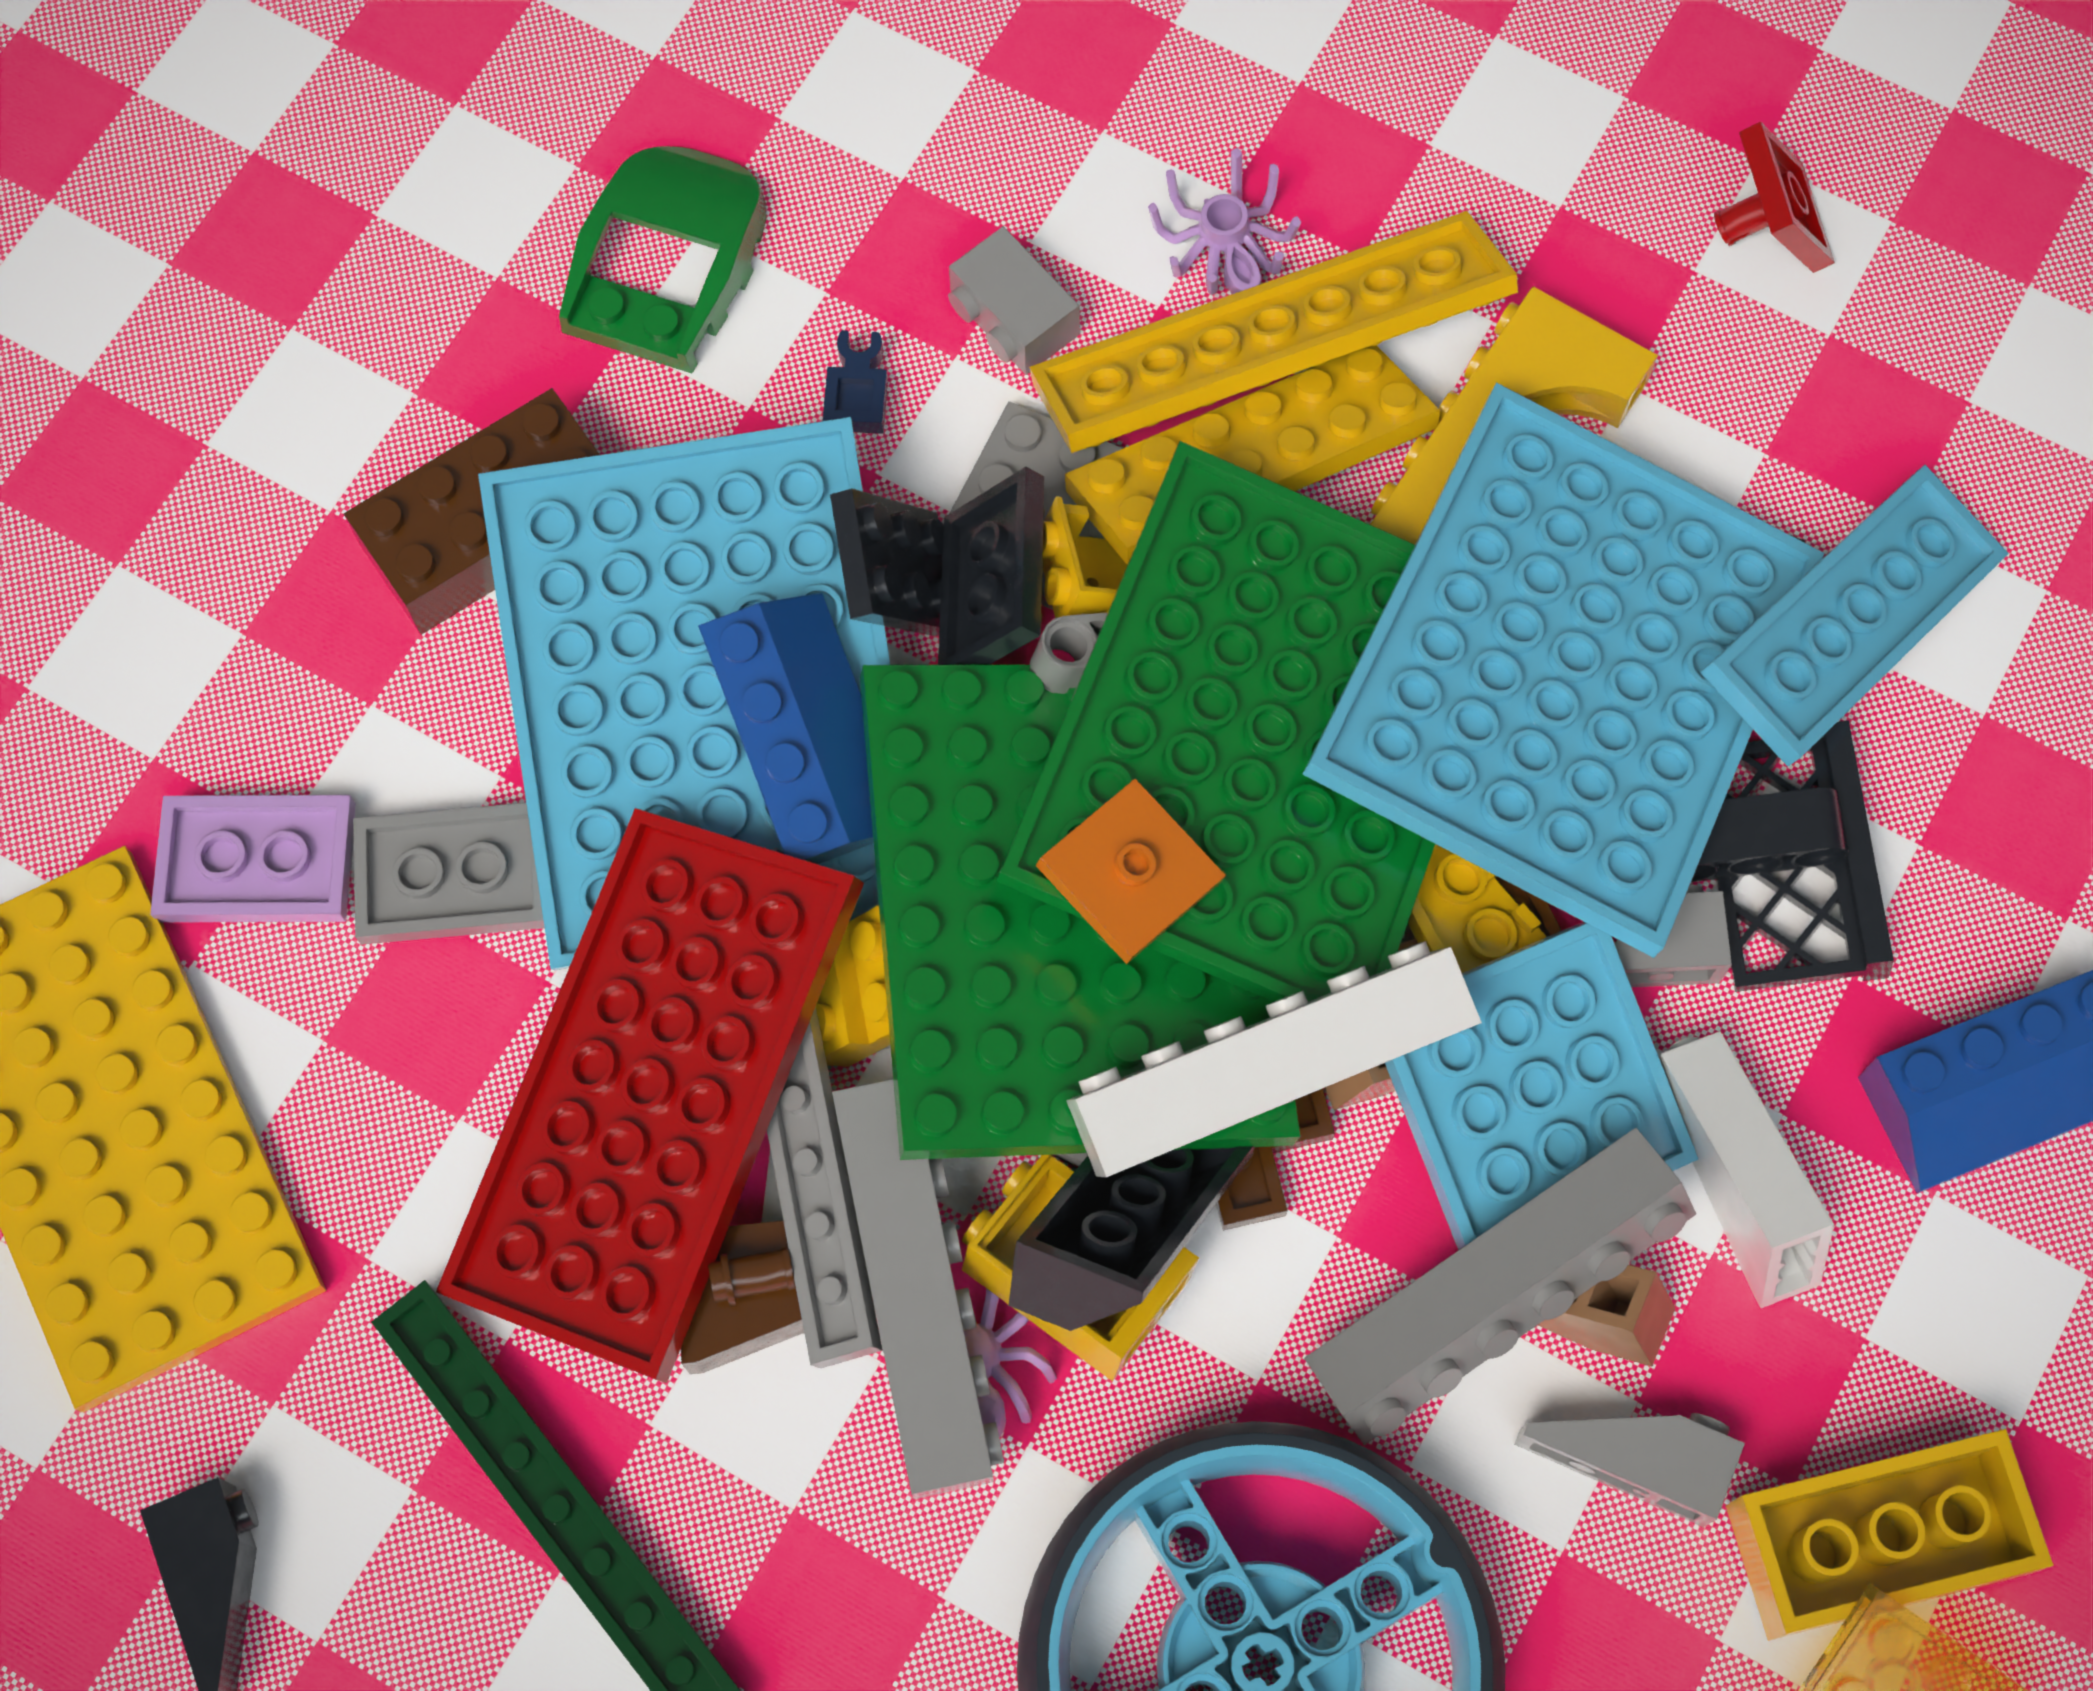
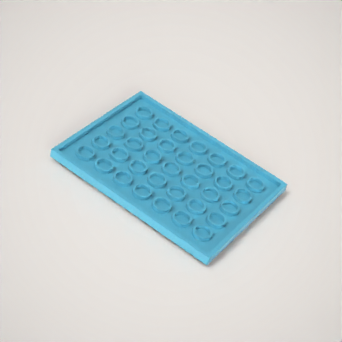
M1496 382L1302 774L1654 958L1666 944L1753 731L1748 723L1700 672L1824 557L1825 553Z
M851 417L478 474L550 969L555 971L569 968L635 808L769 850L777 848L783 852L698 625L757 603L822 593L860 693V674L863 665H890L885 627L850 619L830 494L851 488L863 491ZM874 843L818 864L854 875L864 883L850 921L879 905Z

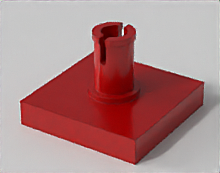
M1761 121L1740 131L1739 135L1758 193L1723 210L1720 209L1714 212V220L1724 242L1728 243L1730 247L1736 244L1737 241L1769 227L1771 234L1813 273L1834 264L1835 261L1803 163Z

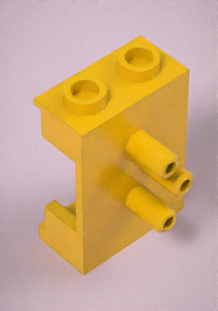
M1059 496L1055 497L1043 521L1042 559L1046 602L1048 605H1052L1055 618L1070 615L1106 613L1109 610L1127 564L1106 539L1079 536L1089 517L1088 508L1081 505L1063 504L1062 497Z
M1041 1155L1033 1166L1027 1161H1023L1003 1187L1002 1193L1007 1198L994 1214L984 1209L966 1231L962 1242L968 1247L962 1271L1009 1305L1016 1241L1074 1171L1052 1155ZM1183 1247L1141 1304L1072 1331L1045 1322L1018 1309L1015 1310L1113 1382L1187 1285L1199 1257Z

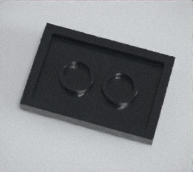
M1028 467L1022 468L944 517L938 665H990L1041 636L1043 519L1045 514L1044 476Z
M853 488L830 494L850 619L931 636H939L944 525L938 519V513Z

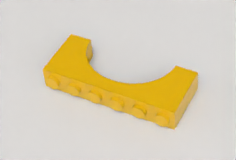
M1533 286L1520 305L1511 302L1506 307L1494 330V333L1499 336L1490 350L1481 346L1476 351L1464 373V378L1468 379V382L1460 394L1451 390L1439 406V424L1429 439L1419 436L1413 443L1402 465L1407 470L1397 485L1389 481L1383 487L1371 509V513L1376 515L1370 525L1412 544H1416L1496 382L1558 415L1589 417L1619 428L1648 384L1658 355Z

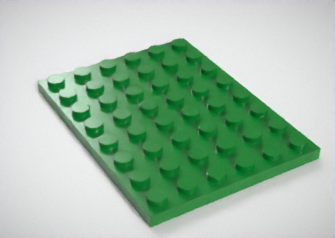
M1180 441L1171 458L996 882L1085 920L1036 867V864L1052 847L1132 780L1136 779L1226 875L1218 886L1147 946L1148 948L1272 1002L1300 991L1304 992L1308 1002L1331 993L1327 980L1365 966L1369 977L1392 968L1388 956L1398 952L1435 843L1306 777L1302 773L1415 544Z
M863 665L860 674L900 1160L1087 1153L1066 1101L1083 1094L1078 1081L1113 1067H1117L1121 1078L1145 1068L1141 1058L1142 1055L1177 1041L1180 1042L1183 1052L1189 1051L1208 1043L1204 1030L1242 1016L1246 1027L1270 1018L1266 1005L1272 1003V1001L1148 947L1126 964L1086 920L996 882L1076 687L1069 688L1065 694L1051 693L1044 689L1042 680L1034 672L1030 671V665ZM1293 1100L1174 1150L1183 1148H1235L1239 1146H1294L1300 1138L1296 1102Z

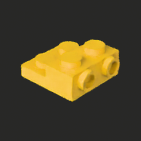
M879 905L849 921L816 1004L827 1066L849 1067L890 1045Z

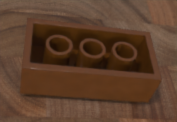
M551 388L343 514L360 546L422 635L495 590L478 474L598 456L600 454L554 389Z

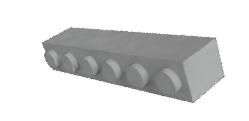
M893 1079L833 1091L832 1095L913 1500L993 1483L994 1478L991 1466L1004 1463L996 1422L983 1425L977 1398L990 1395L982 1354L969 1357L964 1330L976 1328L969 1289L955 1290L950 1264L962 1262L963 1260L955 1221L941 1224L937 1198L949 1196L942 1159L900 1160Z
M1634 1128L1304 1357V1359L1363 1445H1366L1377 1436H1385L1395 1431L1402 1425L1407 1415L1430 1399L1444 1396L1454 1390L1461 1382L1462 1377L1488 1359L1498 1358L1506 1354L1514 1347L1518 1338L1544 1320L1554 1319L1565 1313L1573 1304L1574 1299L1597 1283L1613 1279L1621 1274L1633 1258L1656 1242H1664L1673 1238L1682 1230L1685 1223L1697 1215L1680 1179L1640 1131Z

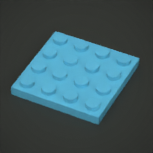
M1584 921L1462 973L1482 1023L1385 1062L1458 1251L1634 1128L1640 1131L1672 1171L1699 1160L1611 935Z

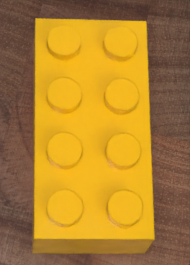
M2006 1429L1745 1494L1726 1505L1768 1641L2029 1575L2054 1566Z

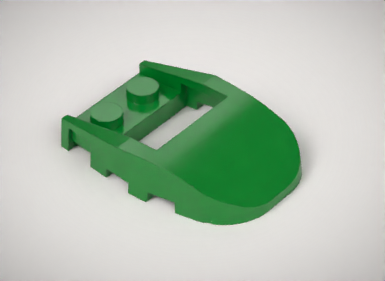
M652 147L634 153L627 158L601 193L578 233L559 313L562 333L692 374L698 365L694 355L695 350L706 334L713 336L718 334L728 318V307L739 289H746L754 271L751 260L756 243L761 242L767 214L765 197L753 174L730 160L684 147ZM613 218L718 250L695 308L591 276V265Z

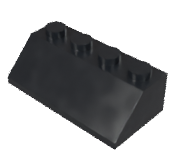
M1254 1146L1171 1150L1108 1177H1097L1087 1156L1016 1241L1008 1306L1072 1331L1141 1304L1252 1157Z

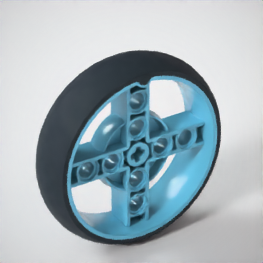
M1250 1421L1224 1423L1191 1430L1163 1440L1135 1454L1109 1472L1084 1495L1065 1518L1048 1544L1030 1586L1024 1605L1018 1638V1691H1071V1641L1075 1619L1083 1594L1094 1570L1106 1551L1120 1534L1136 1521L1180 1596V1600L1176 1603L1164 1625L1157 1653L1158 1691H1186L1194 1685H1206L1214 1691H1364L1365 1659L1362 1644L1435 1598L1442 1613L1449 1640L1452 1664V1691H1505V1656L1502 1632L1494 1599L1482 1568L1467 1540L1446 1511L1415 1480L1377 1453L1346 1438L1319 1429L1289 1423ZM1242 1475L1280 1476L1305 1481L1349 1499L1374 1516L1400 1542L1329 1586H1325L1310 1574L1286 1564L1271 1561L1239 1563L1193 1486L1205 1481ZM1191 1527L1200 1531L1208 1545L1206 1555L1193 1563L1177 1559L1171 1553L1168 1545L1170 1536L1177 1529ZM1372 1576L1382 1577L1394 1586L1397 1598L1396 1605L1392 1611L1376 1613L1364 1604L1361 1597V1585L1365 1579ZM1219 1587L1234 1590L1241 1597L1243 1603L1242 1617L1237 1622L1231 1624H1220L1214 1621L1208 1615L1205 1608L1206 1595ZM1321 1612L1329 1615L1336 1622L1338 1640L1334 1647L1327 1650H1318L1311 1647L1304 1640L1301 1628L1302 1621L1306 1615ZM1256 1649L1261 1657L1273 1653L1277 1658L1280 1666L1271 1672L1277 1680L1274 1684L1267 1686L1260 1677L1251 1681L1245 1677L1243 1668L1247 1667L1251 1662L1246 1656L1248 1651Z

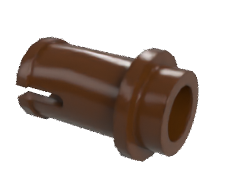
M788 1246L781 1247L779 1250L728 1259V1254L724 1253L720 1254L721 1261L712 1262L708 1265L715 1303L728 1301L731 1307L736 1306L737 1298L788 1288L789 1290L796 1289Z

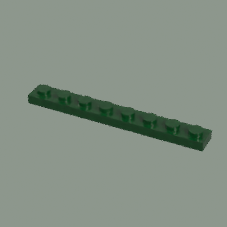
M426 1280L422 1281L372 1320L373 1326L650 1691H742Z

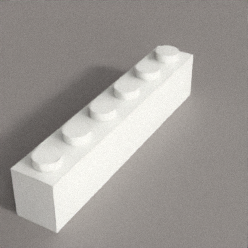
M1426 941L1389 955L1388 958L1392 968L1369 977L1365 966L1327 980L1331 993L1308 1002L1304 992L1300 991L1266 1005L1270 1018L1246 1027L1242 1016L1208 1028L1204 1030L1208 1043L1189 1051L1183 1052L1180 1042L1177 1041L1142 1055L1141 1058L1145 1065V1068L1121 1078L1117 1067H1113L1078 1081L1083 1094L1066 1101L1096 1176H1111L1482 1023L1452 948L1448 947L1430 952Z

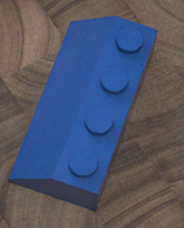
M818 593L761 602L698 625L784 854L820 864L873 844L862 697L823 594Z
M2093 970L1880 1055L1859 1075L1858 1079L1917 1194L2093 1123Z

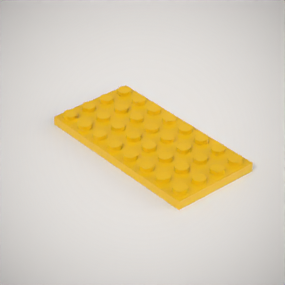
M126 846L0 904V1229L73 1407L82 1413L327 1291L163 922L154 919L150 915L151 894L133 854Z

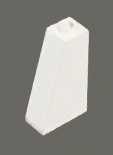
M1719 1031L1700 1039L1698 1037H1687L1674 1043L1666 1052L1660 1054V1062L1699 1159L1692 1163L1759 1307L1764 1308L1820 1286L1834 1223L1722 1033Z

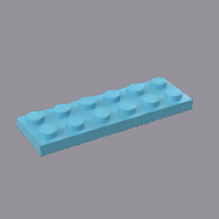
M1923 465L1700 673L1789 767L1827 733L2009 553L1926 465Z

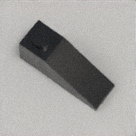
M217 1477L141 1509L140 1513L198 1691H237L257 1553L251 1529L258 1527L259 1521L248 1492L245 1489L237 1491L235 1485Z

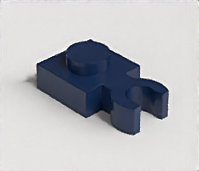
M841 330L837 338L839 360L843 367H827L822 420L828 421L851 417L853 432L884 434L888 375L887 369H876L883 359L881 335L879 332H872L870 347L863 352H855L850 347L849 331Z

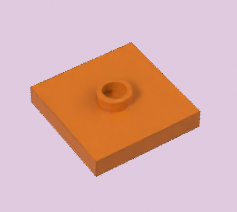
M1136 779L1132 780L1052 847L1036 864V867L1126 964L1218 886L1226 876Z

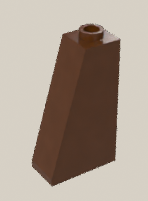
M784 1221L729 1226L715 1262L721 1261L720 1254L724 1253L728 1254V1259L779 1250L781 1247L788 1246ZM709 1276L681 1347V1364L689 1375L702 1374L803 1334L804 1329L796 1289L789 1290L788 1288L737 1298L736 1306L730 1307L728 1301L715 1303Z

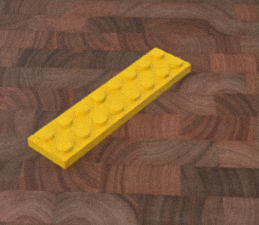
M1464 211L1030 366L1029 369L1033 386L1072 454L1088 447L1098 446L1105 441L1135 430L1156 425L1163 420L1196 408L1209 406L1216 401L1246 390L1267 385L1274 380L1307 368L1320 366L1332 359L1357 350L1378 345L1385 340L1418 328L1431 326L1438 321L1465 311L1489 305L1493 301L1518 293L1517 273L1469 212Z

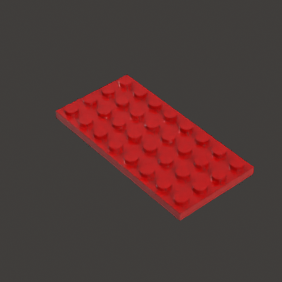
M635 808L436 1289V1293L652 1379L667 1383L710 1276L708 1265L715 1262L864 883L851 874Z

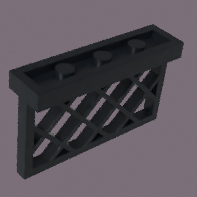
M1849 720L1837 722L1807 751L1811 754L1814 772L1800 789H1810L1815 786L1817 788H1832L1838 791L1849 855L1839 862L1816 867L1834 879L1836 890L1822 909L1792 889L1807 868L1795 869L1784 883L1769 873L1751 875L1776 892L1757 918L1734 902L1732 891L1744 876L1716 879L1717 890L1723 891L1732 963L1731 973L1735 992L1862 976L1863 981L1889 978L1894 958ZM1763 740L1748 742L1739 764L1755 774V776L1737 798L1751 796L1763 780L1780 792L1799 790L1771 771L1780 758ZM1769 757L1763 765L1754 760ZM1728 793L1726 794V797H1725V799H1732V798H1734L1733 796H1731V795L1728 794ZM1784 898L1814 918L1795 943L1765 924ZM1837 903L1841 922L1829 915ZM1737 919L1749 926L1741 938ZM1823 924L1845 940L1848 960L1822 963L1802 948L1820 925ZM1757 932L1787 952L1774 970L1746 973L1743 950ZM1794 959L1805 965L1788 968Z

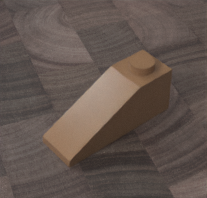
M1628 1265L1615 1278L1600 1281L1574 1299L1573 1304L1565 1313L1554 1319L1544 1320L1538 1326L1588 1349L1652 1367L1675 1311V1306L1657 1272Z

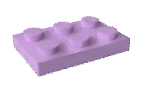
M350 795L163 796L150 915L160 922H346L354 833L353 818H355L356 803Z

